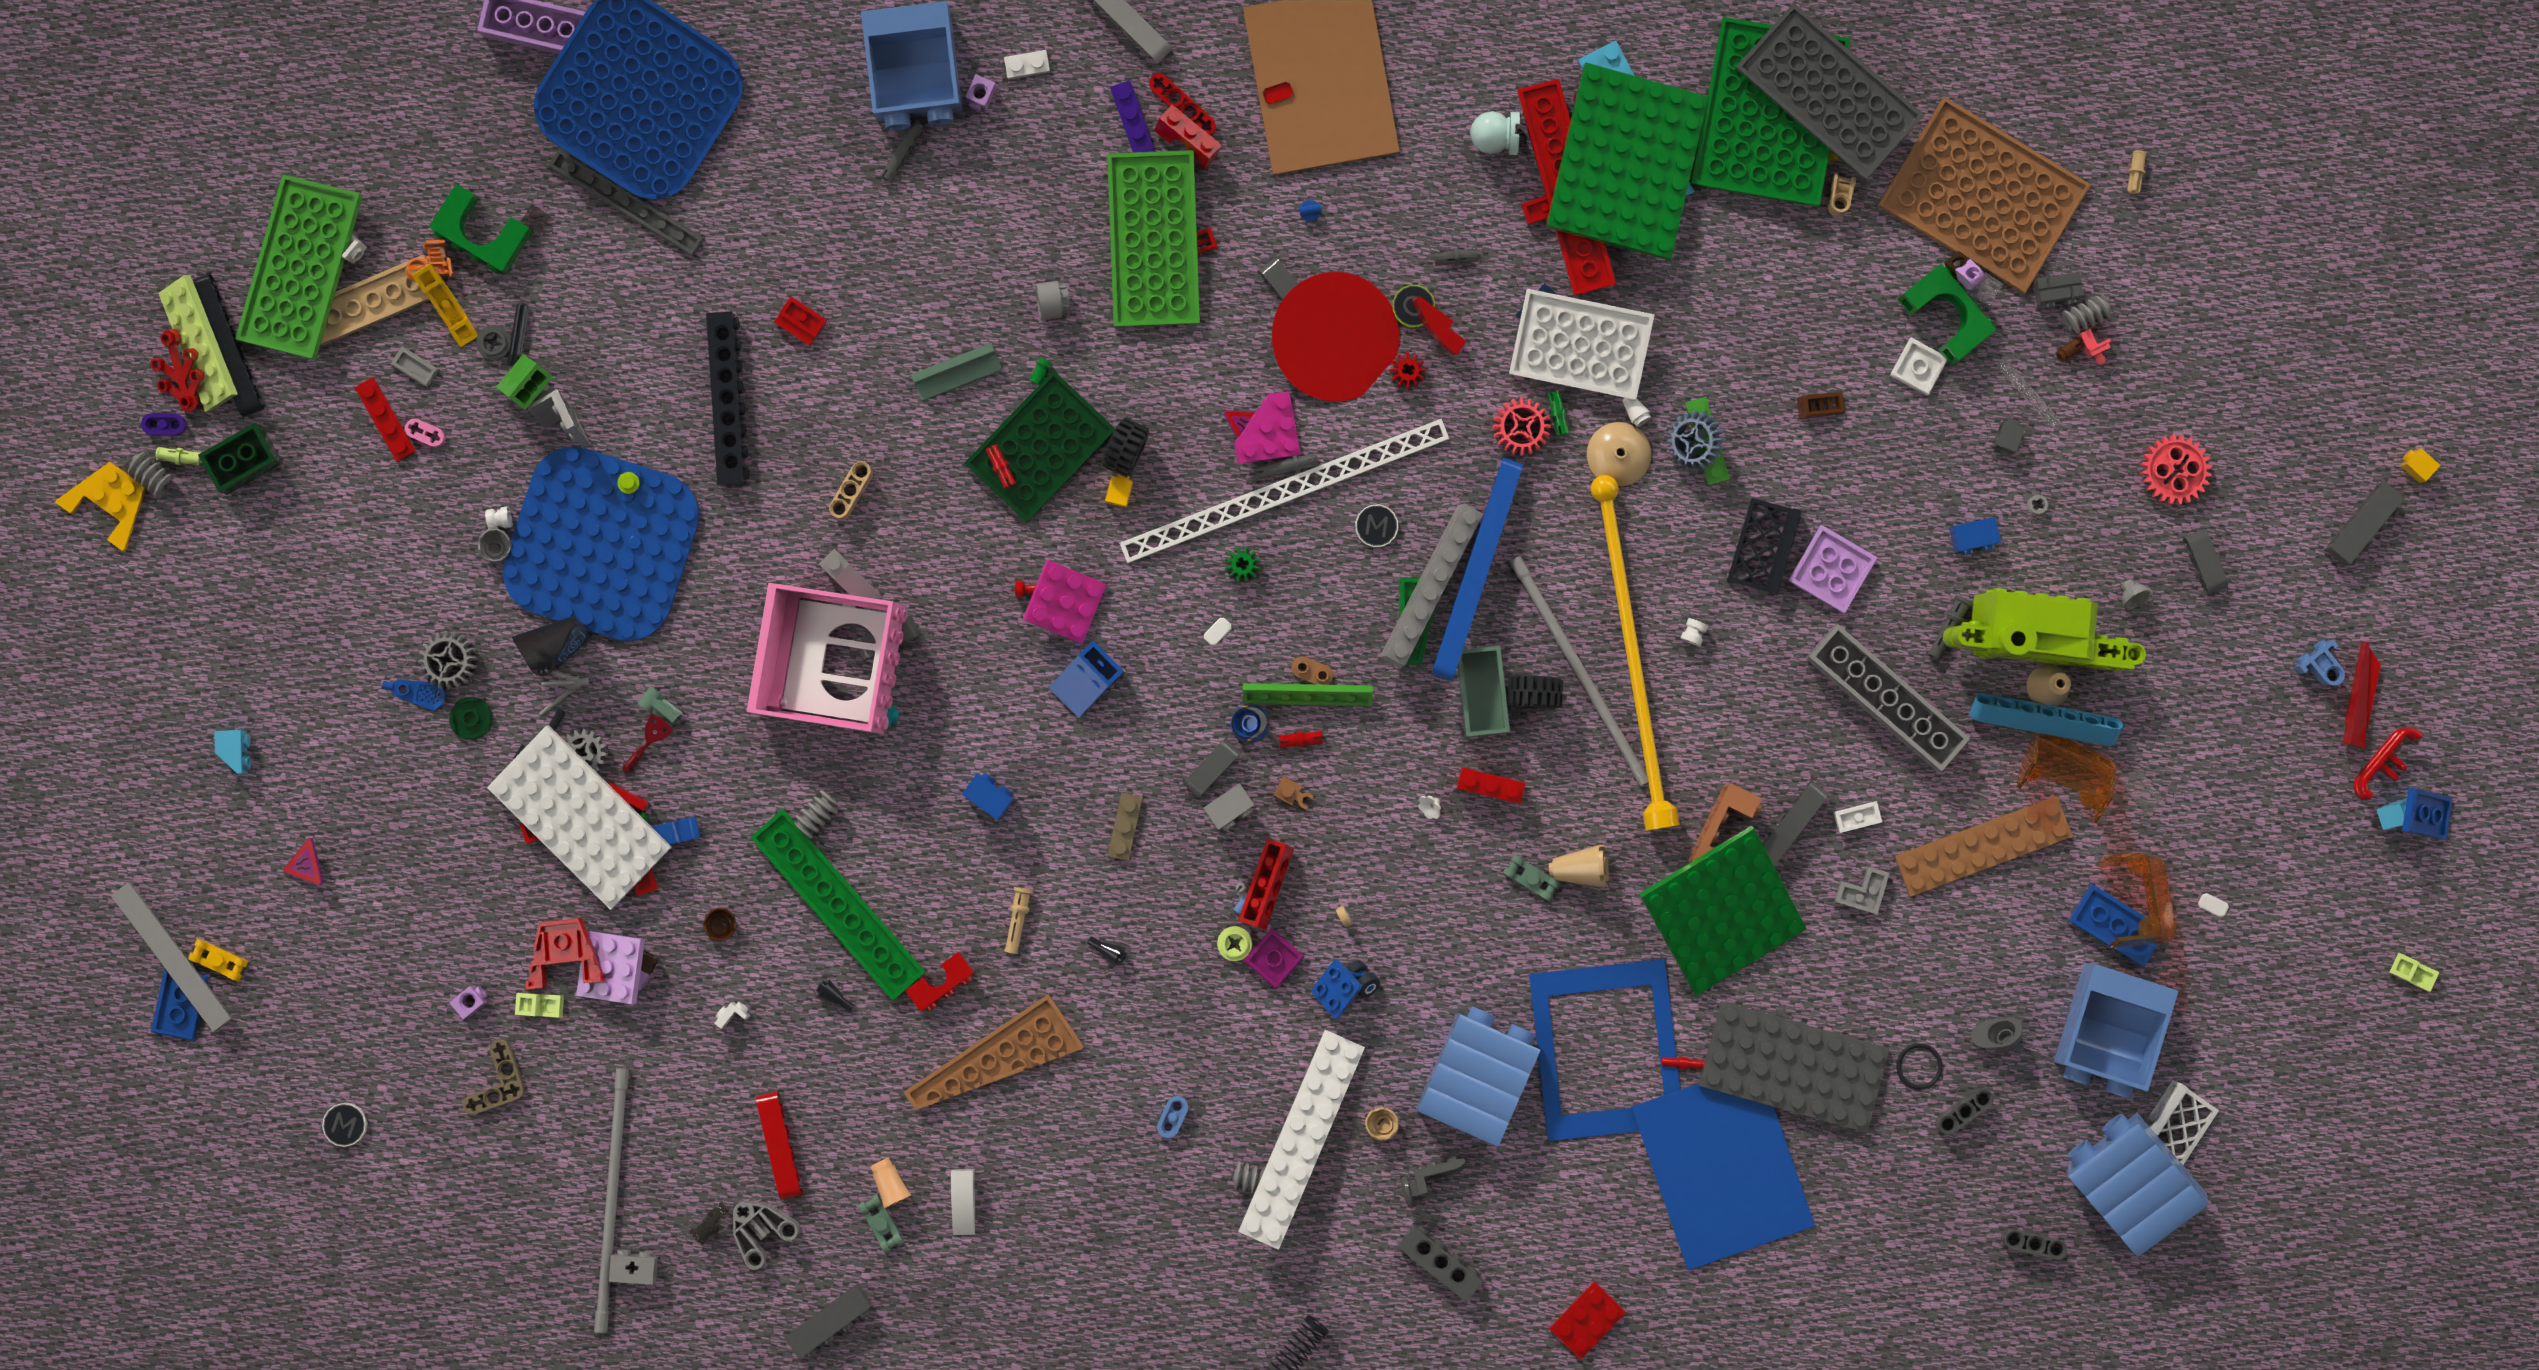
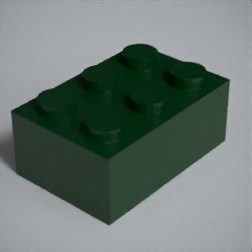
M257 423L251 424L198 454L218 492L225 495L283 464L264 427Z

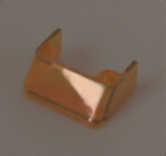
M2036 732L2020 765L2016 788L2021 789L2026 780L2037 781L2041 775L2078 791L2081 803L2085 807L2094 809L2093 822L2097 823L2113 799L2116 765L2110 758L2068 739Z
M2143 853L2104 856L2097 863V867L2127 865L2131 873L2143 875L2150 916L2143 918L2139 922V935L2118 937L2110 944L2111 948L2160 944L2171 941L2176 935V925L2163 860L2159 857Z

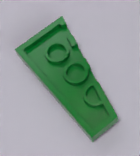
M1399 578V618L1420 578ZM1434 610L1406 665H1421Z

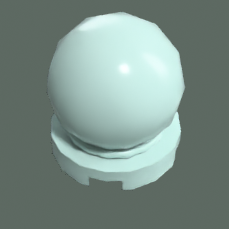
M1494 111L1479 115L1474 120L1470 130L1474 146L1479 151L1487 154L1500 153L1506 148L1509 155H1517L1519 134H1515V132H1518L1520 113L1510 112V117L1507 118L1503 114Z

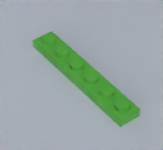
M1243 683V704L1372 706L1373 686Z

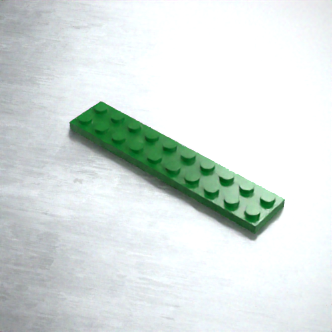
M782 809L750 838L891 1000L894 1001L926 971L813 841L795 825L796 822L786 810Z

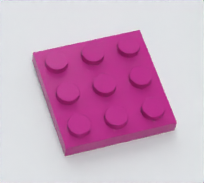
M1046 560L1023 620L1083 644L1107 584L1051 560Z

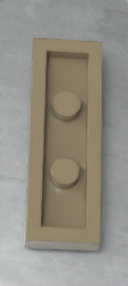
M1121 793L1108 851L1109 857L1129 861L1143 797Z

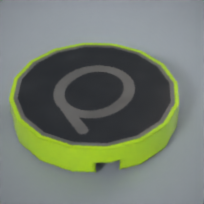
M1408 285L1396 293L1393 300V312L1401 325L1408 328L1424 326L1412 300L1414 297L1420 296L1435 307L1434 298L1426 288L1420 285Z

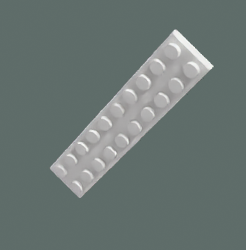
M1327 1030L1324 1031L1239 1228V1233L1279 1250L1365 1047Z

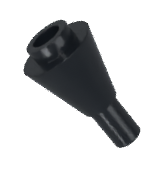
M1092 936L1087 944L1098 949L1113 966L1121 965L1126 958L1125 947L1101 942Z
M830 979L827 982L823 980L817 987L818 998L836 1005L839 1004L848 1012L854 1007V1004L843 997Z

